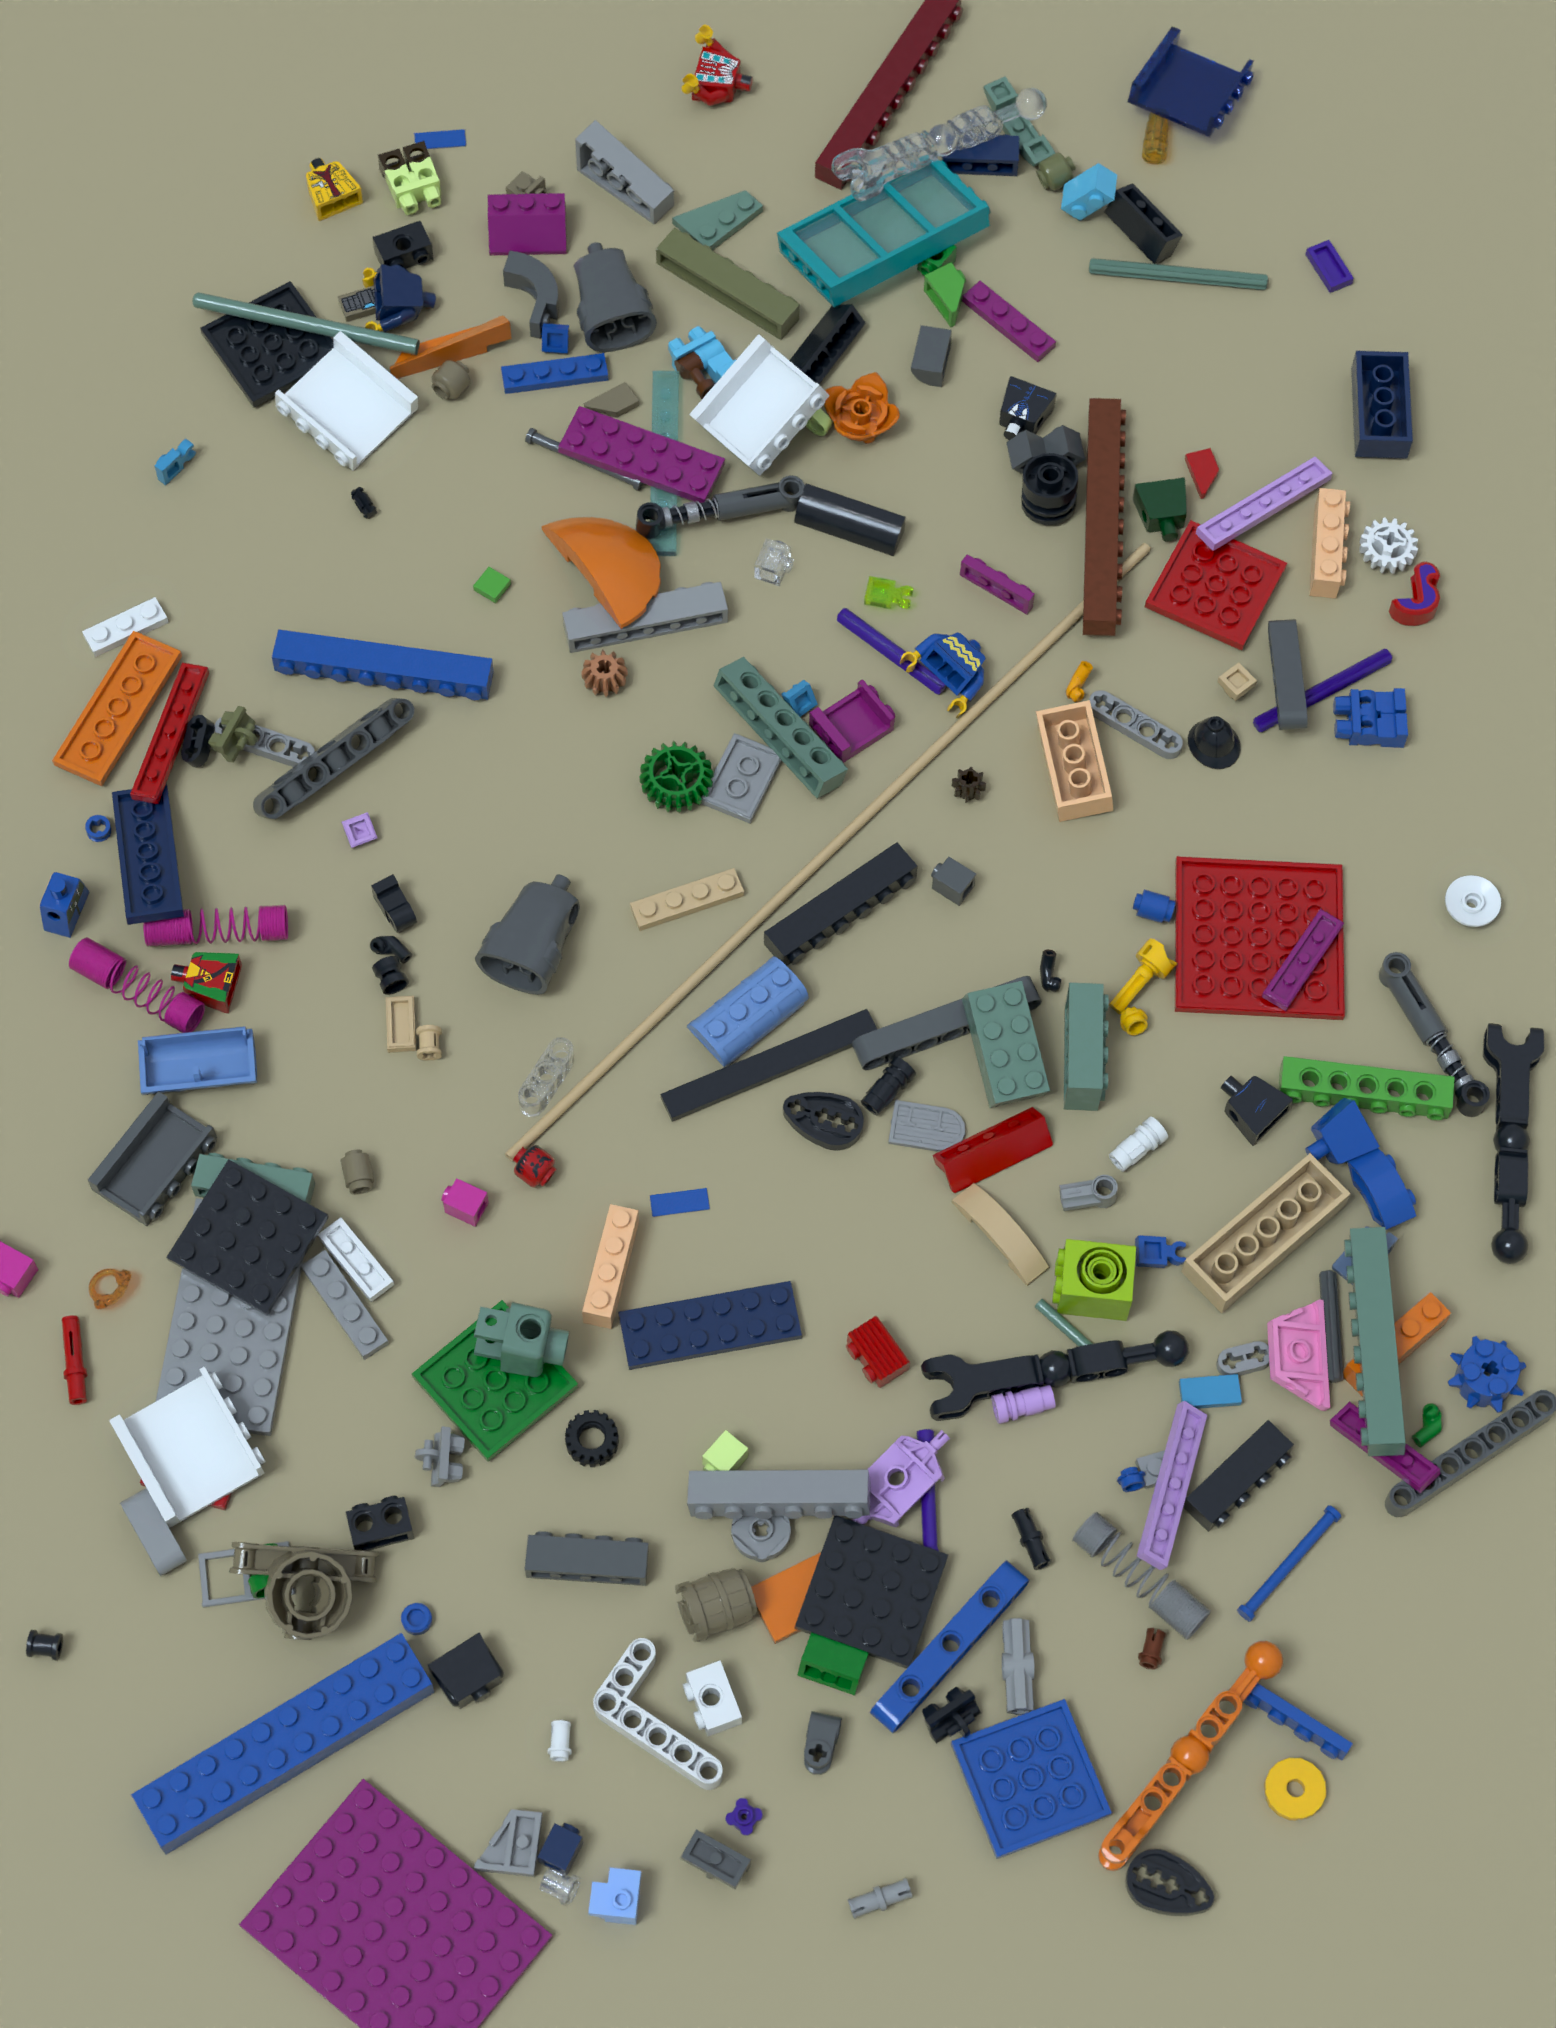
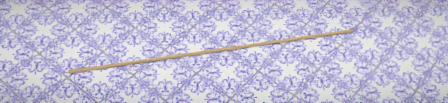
M1141 544L1122 563V577L1151 551L1148 544ZM1084 600L505 1153V1156L513 1162V1158L522 1147L527 1149L1083 616Z

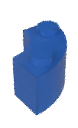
M1377 1148L1347 1161L1353 1185L1361 1193L1370 1210L1372 1219L1387 1230L1416 1217L1413 1207L1416 1204L1414 1194L1410 1189H1406L1396 1171V1164L1391 1155H1385Z

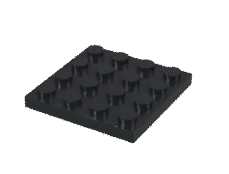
M291 281L249 302L251 304L316 317ZM227 314L200 328L201 334L253 408L275 397L277 390L283 393L292 388L334 348L333 339L329 336Z
M228 1159L166 1258L168 1261L268 1316L329 1216L325 1212Z
M834 1516L794 1629L807 1634L814 1633L868 1652L869 1656L907 1669L912 1663L948 1559V1554L849 1519Z

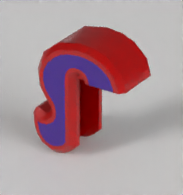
M1420 562L1414 567V575L1410 578L1413 598L1392 600L1389 608L1392 619L1406 626H1417L1428 623L1435 616L1440 600V594L1436 588L1440 574L1434 564Z

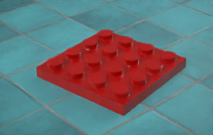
M1190 520L1148 596L1145 608L1242 651L1287 567V562L1235 539L1212 551L1196 535L1197 527L1201 524Z

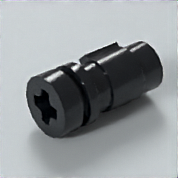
M894 1057L889 1063V1067L883 1070L882 1077L878 1078L866 1092V1095L861 1100L862 1105L869 1112L878 1116L897 1096L900 1089H905L908 1086L907 1083L914 1079L916 1076L915 1070L903 1059Z

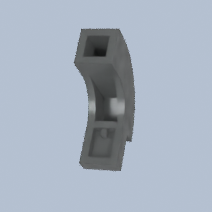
M510 250L503 269L504 286L523 290L536 300L529 321L530 337L541 339L543 323L549 324L550 319H558L559 300L556 280L551 271L538 259Z

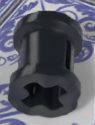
M31 1630L27 1639L26 1656L52 1657V1660L58 1661L63 1647V1634L57 1633L55 1636L38 1634L37 1630Z

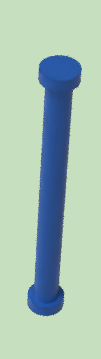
M1328 1505L1324 1509L1325 1514L1245 1605L1239 1606L1237 1612L1249 1622L1253 1620L1255 1611L1331 1524L1341 1519V1514L1334 1507Z

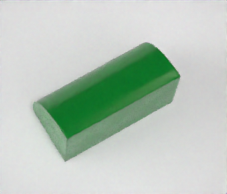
M811 1633L800 1661L797 1676L855 1696L869 1653Z

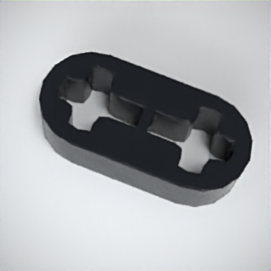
M196 715L188 722L181 751L182 759L196 768L201 767L208 760L211 749L208 741L215 731L214 723L205 716Z

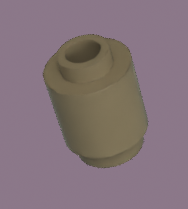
M362 1150L346 1152L345 1157L340 1160L346 1188H349L351 1194H363L373 1189L374 1177L369 1155L362 1153Z

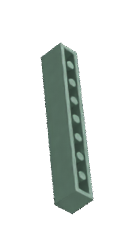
M1350 1228L1349 1239L1344 1240L1345 1257H1351V1266H1346L1347 1283H1353L1354 1291L1349 1292L1350 1310H1355L1356 1319H1351L1352 1337H1358V1346H1353L1354 1364H1360L1361 1373H1356L1357 1391H1362L1363 1400H1358L1359 1418H1365V1428L1360 1429L1361 1445L1367 1446L1368 1456L1404 1455L1406 1442L1386 1228Z

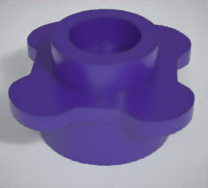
M745 1798L738 1799L734 1810L726 1815L727 1824L733 1825L745 1836L750 1835L756 1821L762 1819L761 1809L750 1806ZM742 1814L747 1815L745 1820L741 1818Z

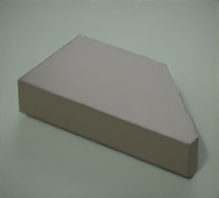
M626 382L584 403V408L603 412L607 416L618 417L639 406V400Z

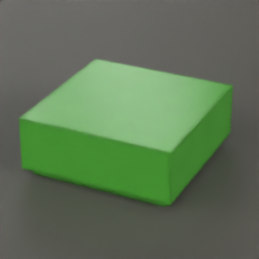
M488 567L473 585V589L496 603L511 585V579Z

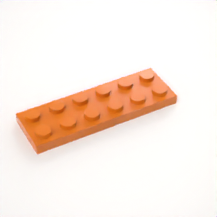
M133 631L53 758L54 766L103 786L182 658L181 651Z

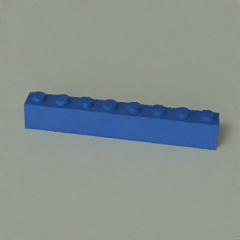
M279 629L272 654L274 670L285 675L294 673L306 675L310 678H331L337 682H359L366 686L375 684L386 686L390 689H411L418 693L433 692L446 697L453 695L463 696L470 700H488L494 673L492 658Z

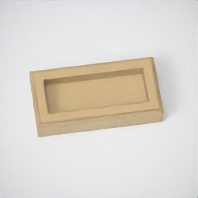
M414 995L386 997L388 1053L416 1051Z

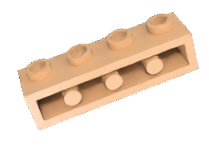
M1319 488L1314 510L1309 596L1336 599L1339 587L1345 585L1346 570H1342V563H1346L1347 547H1343V540H1347L1349 524H1344V518L1349 516L1350 501H1345L1346 490Z

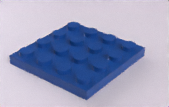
M1065 1699L977 1731L966 1738L961 1737L951 1741L952 1749L996 1859L1107 1818L1112 1814Z

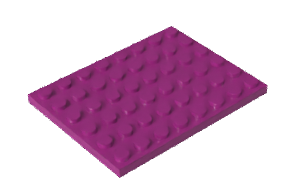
M364 1779L359 1782L239 1924L243 1930L359 2028H479L553 1938L551 1933Z

